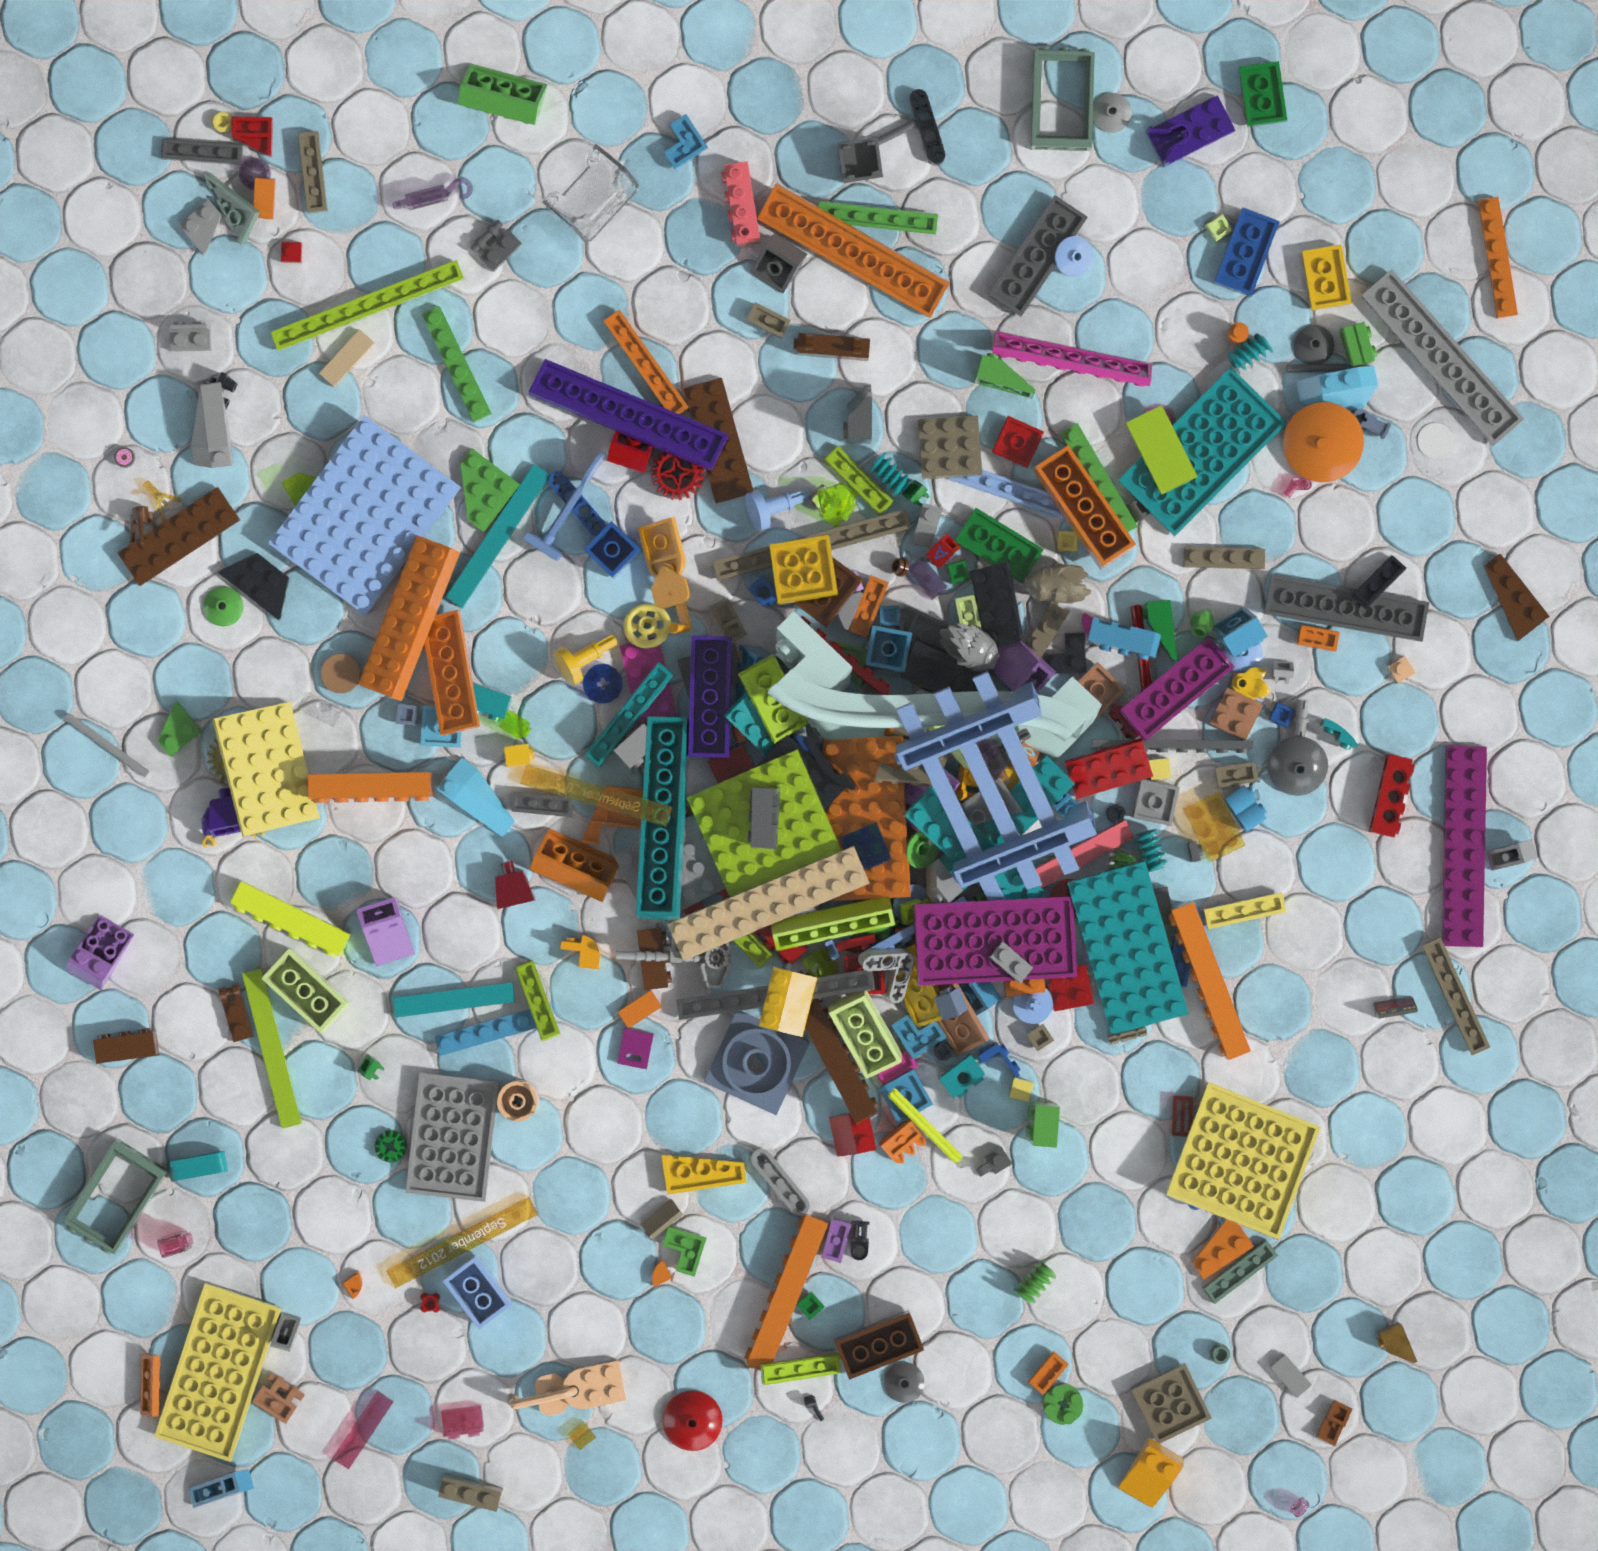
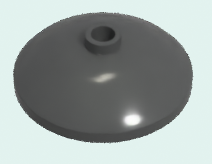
M1303 736L1289 737L1281 741L1272 750L1268 759V773L1271 781L1280 791L1289 795L1301 796L1315 791L1323 783L1328 772V759L1323 748L1316 741ZM1298 766H1303V770L1301 772H1297L1296 769Z

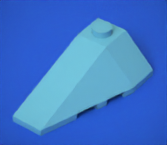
M463 758L451 769L436 789L502 837L515 822L481 772Z

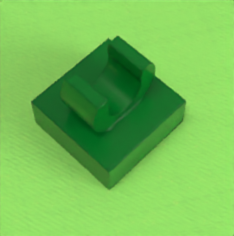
M916 480L902 494L908 501L918 506H922V503L919 501L922 496L929 498V494L926 493L928 489Z
M367 1054L357 1071L368 1080H371V1078L378 1080L379 1077L374 1073L377 1069L384 1070V1067L377 1059Z

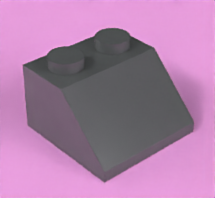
M773 233L764 244L750 273L781 293H784L808 254L776 233Z

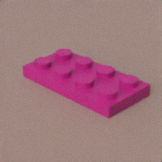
M632 643L620 645L627 681L632 695L658 662L665 666L661 645L654 648H640ZM670 683L666 685L637 721L638 724L647 722L648 717L677 715Z

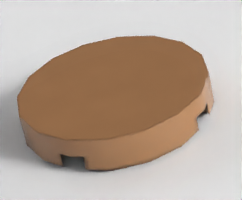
M347 654L330 656L321 668L323 684L335 693L344 694L352 691L358 685L361 677V669L358 662Z

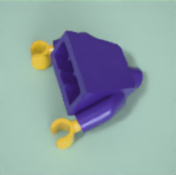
M229 788L218 790L219 798L212 799L209 802V807L206 808L201 818L202 831L205 836L202 845L205 848L207 847V840H211L212 847L216 845L214 837L241 832Z

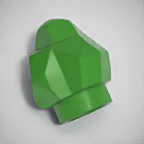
M1205 608L1192 616L1190 625L1192 626L1191 632L1194 635L1205 637L1213 629L1215 621L1210 609Z

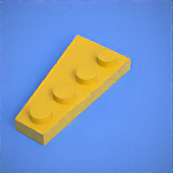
M661 1155L667 1195L747 1183L744 1162Z

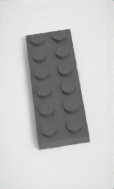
M1054 195L988 296L1022 317L1056 266L1055 251L1058 244L1069 236H1076L1088 217Z

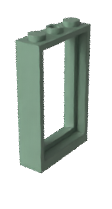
M1040 47L1034 51L1031 150L1091 151L1095 52H1090V49L1086 48L1078 49V51H1070L1069 48H1059L1058 51H1052L1048 47ZM1042 61L1086 62L1083 137L1040 136Z
M114 1140L63 1221L67 1224L66 1228L74 1233L79 1232L83 1234V1238L91 1244L97 1243L101 1246L100 1249L109 1255L111 1253L116 1254L169 1170L122 1140ZM116 1155H119L154 1178L113 1242L78 1220L77 1217Z

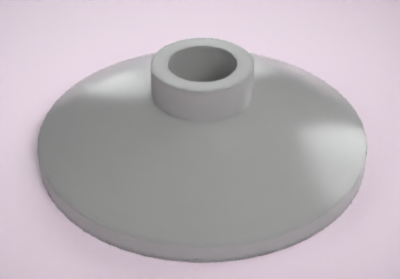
M1106 93L1095 101L1093 105V121L1100 130L1116 133L1123 130L1130 122L1132 115L1131 106L1122 95ZM1110 108H1114L1116 110V113L1114 115L1109 113Z

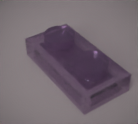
M923 556L909 567L908 572L932 600L948 588Z

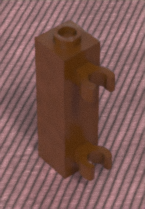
M798 333V338H794L793 350H797V355L860 361L869 360L870 338Z

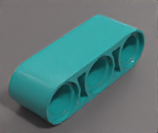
M225 1151L168 1161L171 1182L228 1171Z

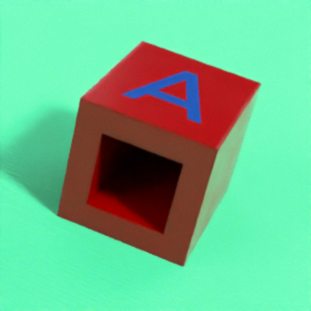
M946 533L926 553V556L931 564L940 569L961 547Z

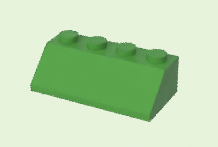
M471 63L460 85L458 104L466 108L481 110L488 114L492 113L503 116L506 119H514L525 124L535 125L540 115L548 84Z

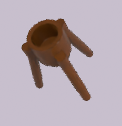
M138 506L132 508L133 514L130 515V544L135 540L136 524L139 529L140 544H144L143 524H147L149 520L153 529L157 527L153 519V512L148 511V506Z

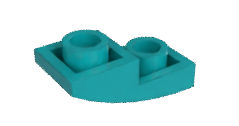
M1327 718L1322 719L1320 726L1324 727V732L1331 735L1338 733L1335 741L1340 743L1339 747L1349 751L1351 748H1357V742L1344 728Z

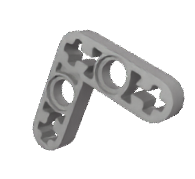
M906 948L868 950L863 952L858 959L861 967L866 971L890 970L885 995L892 1003L902 1001L906 994L914 962L912 953ZM890 956L888 962L882 963L885 957ZM903 972L902 977L899 978V979H896V976H897L899 973Z

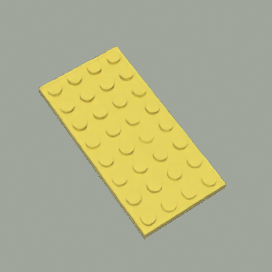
M204 1283L154 1437L229 1462L232 1461L282 1307Z

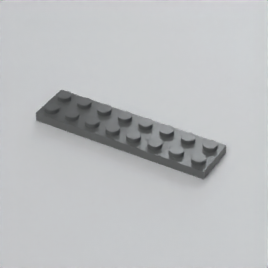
M1271 574L1264 614L1423 642L1429 602L1381 594L1365 609L1351 597L1357 589Z

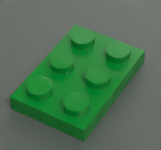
M1279 61L1240 66L1239 75L1247 127L1287 122Z

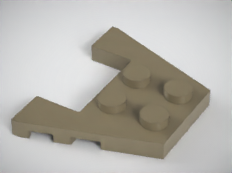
M894 728L893 734L910 740L905 728ZM949 753L938 757L943 769ZM881 763L874 782L877 783L891 781V784L904 782L917 786L932 785L923 764L905 771L903 766L899 770Z

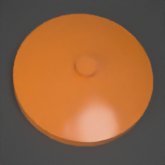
M1315 402L1301 408L1290 419L1284 432L1283 449L1288 463L1300 476L1315 482H1332L1349 474L1358 464L1364 449V434L1358 419L1347 408L1333 402Z

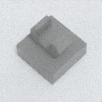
M1273 660L1274 682L1277 683L1279 677H1284L1285 684L1289 683L1290 678L1294 677L1293 662Z

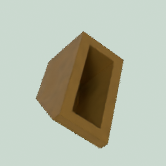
M1400 1322L1377 1331L1379 1337H1376L1380 1349L1384 1348L1386 1352L1412 1363L1418 1362Z

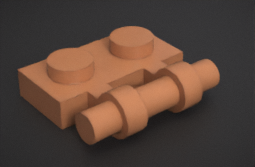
M271 1373L267 1380L274 1384L271 1388L264 1384L252 1403L286 1424L298 1407L291 1402L292 1399L295 1397L301 1401L305 1394L299 1391L300 1388L297 1386H291L285 1382L284 1378L280 1375L276 1376ZM279 1387L289 1393L286 1398L276 1392Z

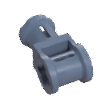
M1364 409L1353 412L1355 417L1362 415L1364 421L1360 422L1363 430L1373 432L1379 435L1381 439L1386 437L1391 423H1384L1378 420L1377 417L1370 415Z

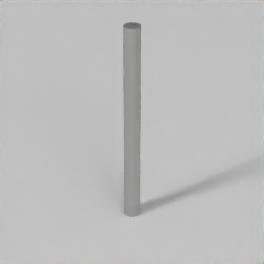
M70 713L66 714L64 717L66 721L144 777L149 774L150 771L79 719Z

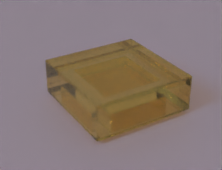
M584 1421L568 1433V1436L579 1450L596 1438Z

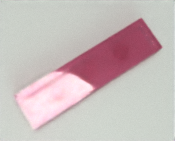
M377 1390L332 1459L349 1469L394 1401Z

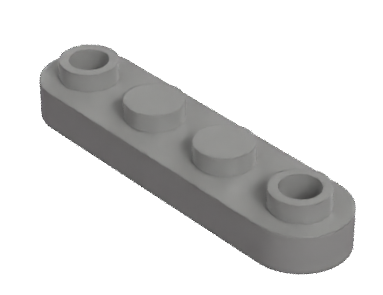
M763 1148L755 1150L751 1156L753 1166L793 1214L797 1216L806 1214L810 1207L806 1196L768 1150ZM759 1155L765 1156L763 1162L758 1161L757 1157ZM798 1201L803 1203V1207L800 1209L796 1207Z

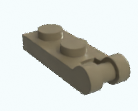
M1055 602L1050 604L1026 643L1040 658H1042L1070 612L1067 608L1059 607L1058 603ZM1053 612L1059 615L1057 621L1050 617Z

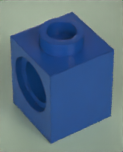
M763 575L747 588L762 607L766 605L770 607L777 601L776 590ZM763 587L768 588L770 591V595L767 598H761L758 595V591Z

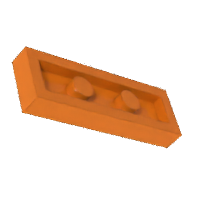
M872 575L870 576L849 627V632L867 639L889 582Z
M141 1354V1415L154 1417L159 1414L160 1355Z

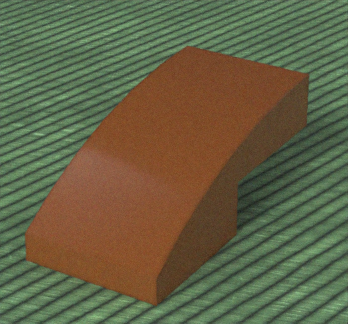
M1333 1400L1315 1438L1331 1446H1336L1341 1431L1346 1426L1353 1408Z

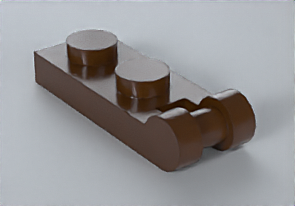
M232 984V987L218 988L233 1043L254 1037L239 984ZM235 995L236 1000L229 1002L228 996Z

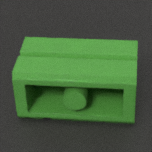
M1365 322L1346 326L1339 330L1350 369L1375 361L1374 357H1377V351L1374 345L1371 346L1369 338L1372 337L1370 327L1365 325Z

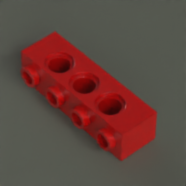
M1386 754L1368 832L1395 838V835L1399 834L1401 828L1399 818L1400 815L1404 814L1406 806L1403 800L1410 790L1408 779L1409 775H1413L1415 764H1412L1413 759ZM1395 771L1400 772L1402 775L1400 782H1395L1392 778ZM1392 790L1397 793V799L1394 802L1388 799V793ZM1386 810H1390L1393 814L1389 822L1383 817Z

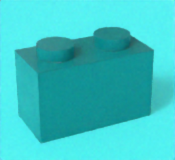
M473 684L478 715H481V712L489 714V719L500 722V719L505 720L513 697Z

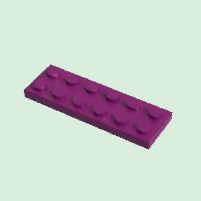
M1209 636L1120 709L1119 712L1145 742L1235 668V666Z

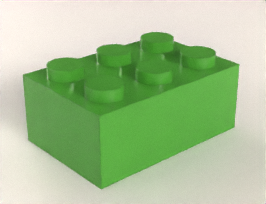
M1032 1101V1106L1028 1105L1027 1117L1030 1119V1126H1026V1137L1032 1146L1057 1148L1060 1106L1057 1103Z

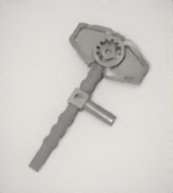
M672 936L671 951H668V953H661L660 951H616L615 959L655 960L657 962L668 961V963H682V961L700 962L698 968L705 987L722 988L731 967L729 965V962H731V955L729 954L731 948L728 942L683 961Z

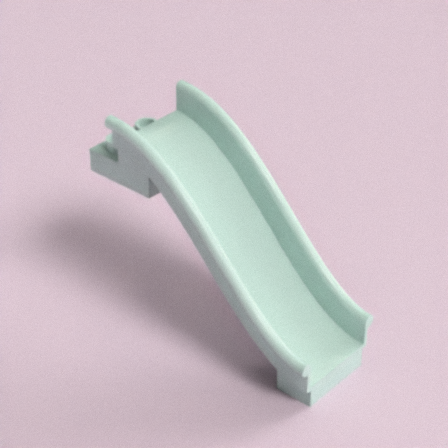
M794 611L777 627L776 645L774 646L777 650L775 657L778 658L779 664L789 672L777 684L773 685L767 693L785 707L805 716L808 723L815 726L824 740L885 737L883 734L885 728H905L896 708L911 702L926 733L930 732L927 728L928 726H945L948 724L934 694L866 695L843 692L850 685L852 666ZM1073 677L1052 697L1038 695L1042 716L1014 726L1016 733L1024 728L1028 729L1031 738L1024 742L1055 761L1094 722L1102 705ZM978 691L952 692L964 717L986 709ZM997 691L1002 702L1009 700L1013 693ZM806 725L794 733L807 738ZM997 733L977 741L976 744H997L1001 739ZM903 737V742L909 740Z

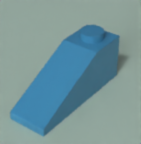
M246 1469L188 1489L193 1508L249 1491L254 1489L250 1471Z

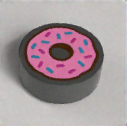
M122 447L115 452L114 459L117 465L128 468L134 464L135 454L131 449Z

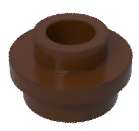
M905 557L896 558L892 563V572L898 577H903L909 571L908 559Z

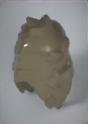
M1059 564L1049 568L1046 567L1036 572L1033 571L1029 577L1024 578L1025 590L1041 602L1052 601L1055 603L1072 604L1084 600L1086 596L1091 594V590L1087 589L1086 585L1080 584L1088 574L1081 566Z

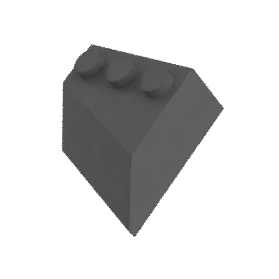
M867 384L847 404V422L843 424V439H847V444H871V384Z

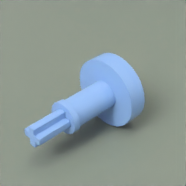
M807 489L792 494L785 492L782 495L764 500L762 494L755 490L745 495L747 513L754 528L757 531H762L770 528V515L793 509V505L808 501L810 494Z
M1046 989L1045 993L1015 996L1012 1000L1014 1013L1020 1020L1029 1024H1037L1048 1018L1053 1008V1000L1051 994Z

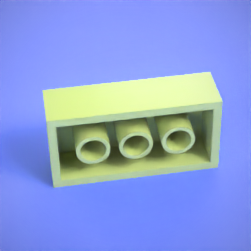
M288 949L261 978L319 1033H324L351 1004L293 949Z
M867 991L850 993L829 1003V1015L866 1079L902 1062V1052Z

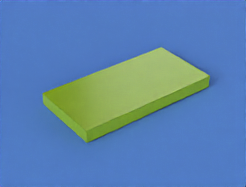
M1162 405L1125 423L1161 495L1198 477Z
M771 654L738 673L773 743L780 741L786 735H790L808 724L805 716L785 707L767 693L773 685L777 684L785 676L775 655Z

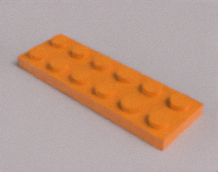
M459 610L435 615L424 644L440 735L445 736L480 727L461 613Z

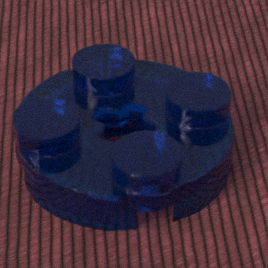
M597 664L591 667L585 674L583 689L592 701L599 704H607L619 697L623 689V679L618 670L611 665ZM601 678H605V681L609 682V685L605 686L604 690L601 689V686H597V682H600Z

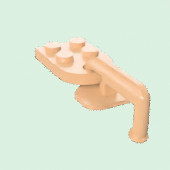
M614 1360L578 1368L571 1371L565 1379L556 1373L540 1376L535 1382L536 1395L524 1398L513 1395L509 1398V1405L512 1409H519L538 1404L540 1411L544 1415L551 1416L563 1413L568 1405L577 1409H588L624 1401L626 1397L619 1362Z

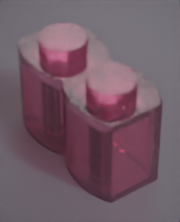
M182 1230L161 1237L157 1240L161 1257L167 1258L188 1251V1249H191V1244H194L190 1232Z

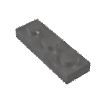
M513 792L511 812L572 817L574 797Z

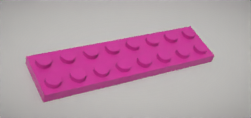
M999 331L995 333L992 354H996L1000 358L1011 357L1020 362H1035L1039 366H1054L1058 370H1073L1078 374H1092L1101 379L1107 377L1120 383L1130 382L1139 387L1150 386L1152 363Z

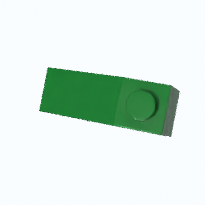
M1171 600L1146 602L1145 607H1142L1143 619H1147V624L1151 631L1161 635L1159 643L1170 660H1177Z

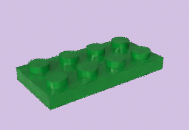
M978 508L974 509L955 540L957 544L991 565L1009 562L1012 578L1022 584L1024 578L1028 576L1044 550Z

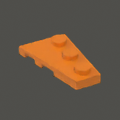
M1225 1220L1192 1263L1204 1280L1254 1246L1239 1224Z

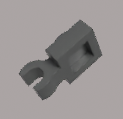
M1001 1146L986 1155L984 1158L987 1162L975 1170L980 1177L990 1170L997 1174L1010 1166L1012 1162Z

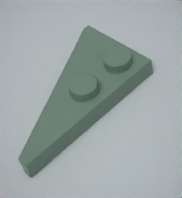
M205 173L204 177L209 189L214 190L218 198L216 200L223 215L226 216L229 226L235 229L239 237L237 239L238 243L245 244L260 211L212 173Z

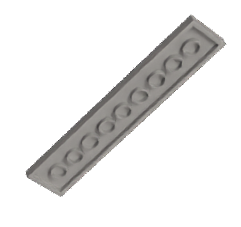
M1392 269L1361 295V298L1492 446L1524 420L1519 412Z

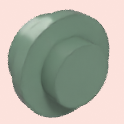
M1216 1344L1211 1348L1210 1357L1216 1364H1224L1230 1358V1350L1224 1344Z

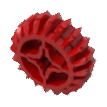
M660 452L658 455L662 460L654 459V463L658 467L651 466V470L656 471V473L650 475L653 479L657 478L652 483L653 486L660 484L657 492L659 493L664 489L663 497L666 498L671 493L670 499L674 500L675 495H678L679 501L682 500L681 494H685L687 499L690 498L689 491L695 495L697 492L693 487L701 488V484L697 480L704 481V477L698 476V474L704 473V469H698L697 467L699 466L693 463L691 465L694 469L682 468L679 463V457L667 452V455L664 457ZM673 459V467L670 470L661 472L664 464L668 460ZM676 464L680 472L683 471V474H680L679 483L675 475L672 476V473H675ZM694 475L692 482L682 489V480L685 477ZM661 478L673 479L676 489L666 486Z

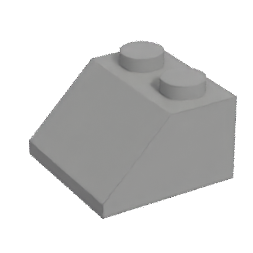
M644 723L614 750L630 769L634 767L638 769L645 763L647 726Z

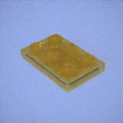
M1220 791L1183 808L1209 863L1246 846Z

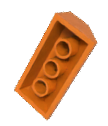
M550 828L538 847L530 866V870L600 902H603L619 869V865L614 857Z

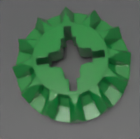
M385 1131L376 1138L374 1144L375 1153L382 1161L388 1163L396 1162L406 1152V1140L397 1131ZM395 1139L393 1146L397 1151L390 1150L386 1154L387 1146L383 1142L390 1143Z

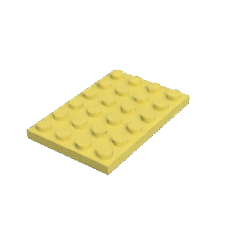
M290 702L212 719L242 837L320 818L314 799H308V770Z

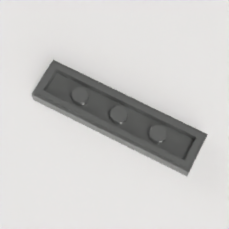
M164 138L162 141V160L242 165V144Z

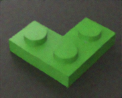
M668 1226L662 1246L681 1251L676 1267L677 1272L695 1277L707 1237Z

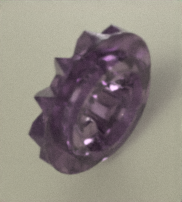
M260 158L248 159L239 167L241 183L254 190L255 179L252 175L247 174L252 172L253 166L257 171L261 172L257 174V177L271 178L269 165Z

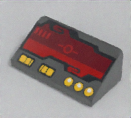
M1411 996L1373 1003L1375 1017L1379 1019L1416 1013L1418 1011L1414 998Z

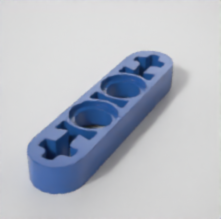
M553 472L549 476L550 486L566 504L565 494L570 490L574 491L576 489L575 486L562 472ZM555 476H557L558 478L561 476L563 477L561 482L564 484V486H566L567 483L570 485L569 487L565 488L562 491V493L559 492V490H562V488L558 484L553 485L555 481L553 478ZM581 495L571 511L592 535L597 536L606 525L603 519ZM581 506L589 508V514L586 517H581L578 514V509ZM593 514L596 517L592 519L596 523H602L599 532L597 530L592 531L593 525L590 521L587 524L584 522L590 519Z

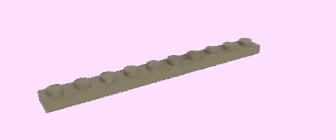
M906 509L789 541L829 535L831 550L909 530L911 527ZM770 546L712 561L718 581L772 567Z

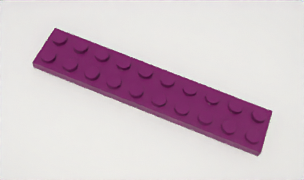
M1446 746L1442 911V941L1444 946L1483 947L1487 747Z

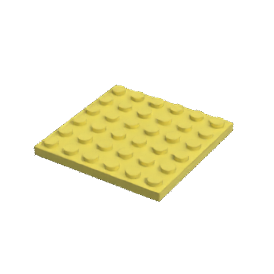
M1208 1082L1165 1195L1279 1240L1320 1127Z

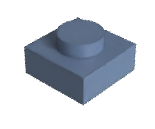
M398 704L396 724L416 726L419 706Z

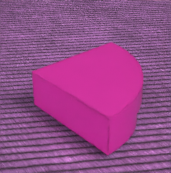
M1084 613L1082 616V628L1086 636L1089 637L1093 617Z

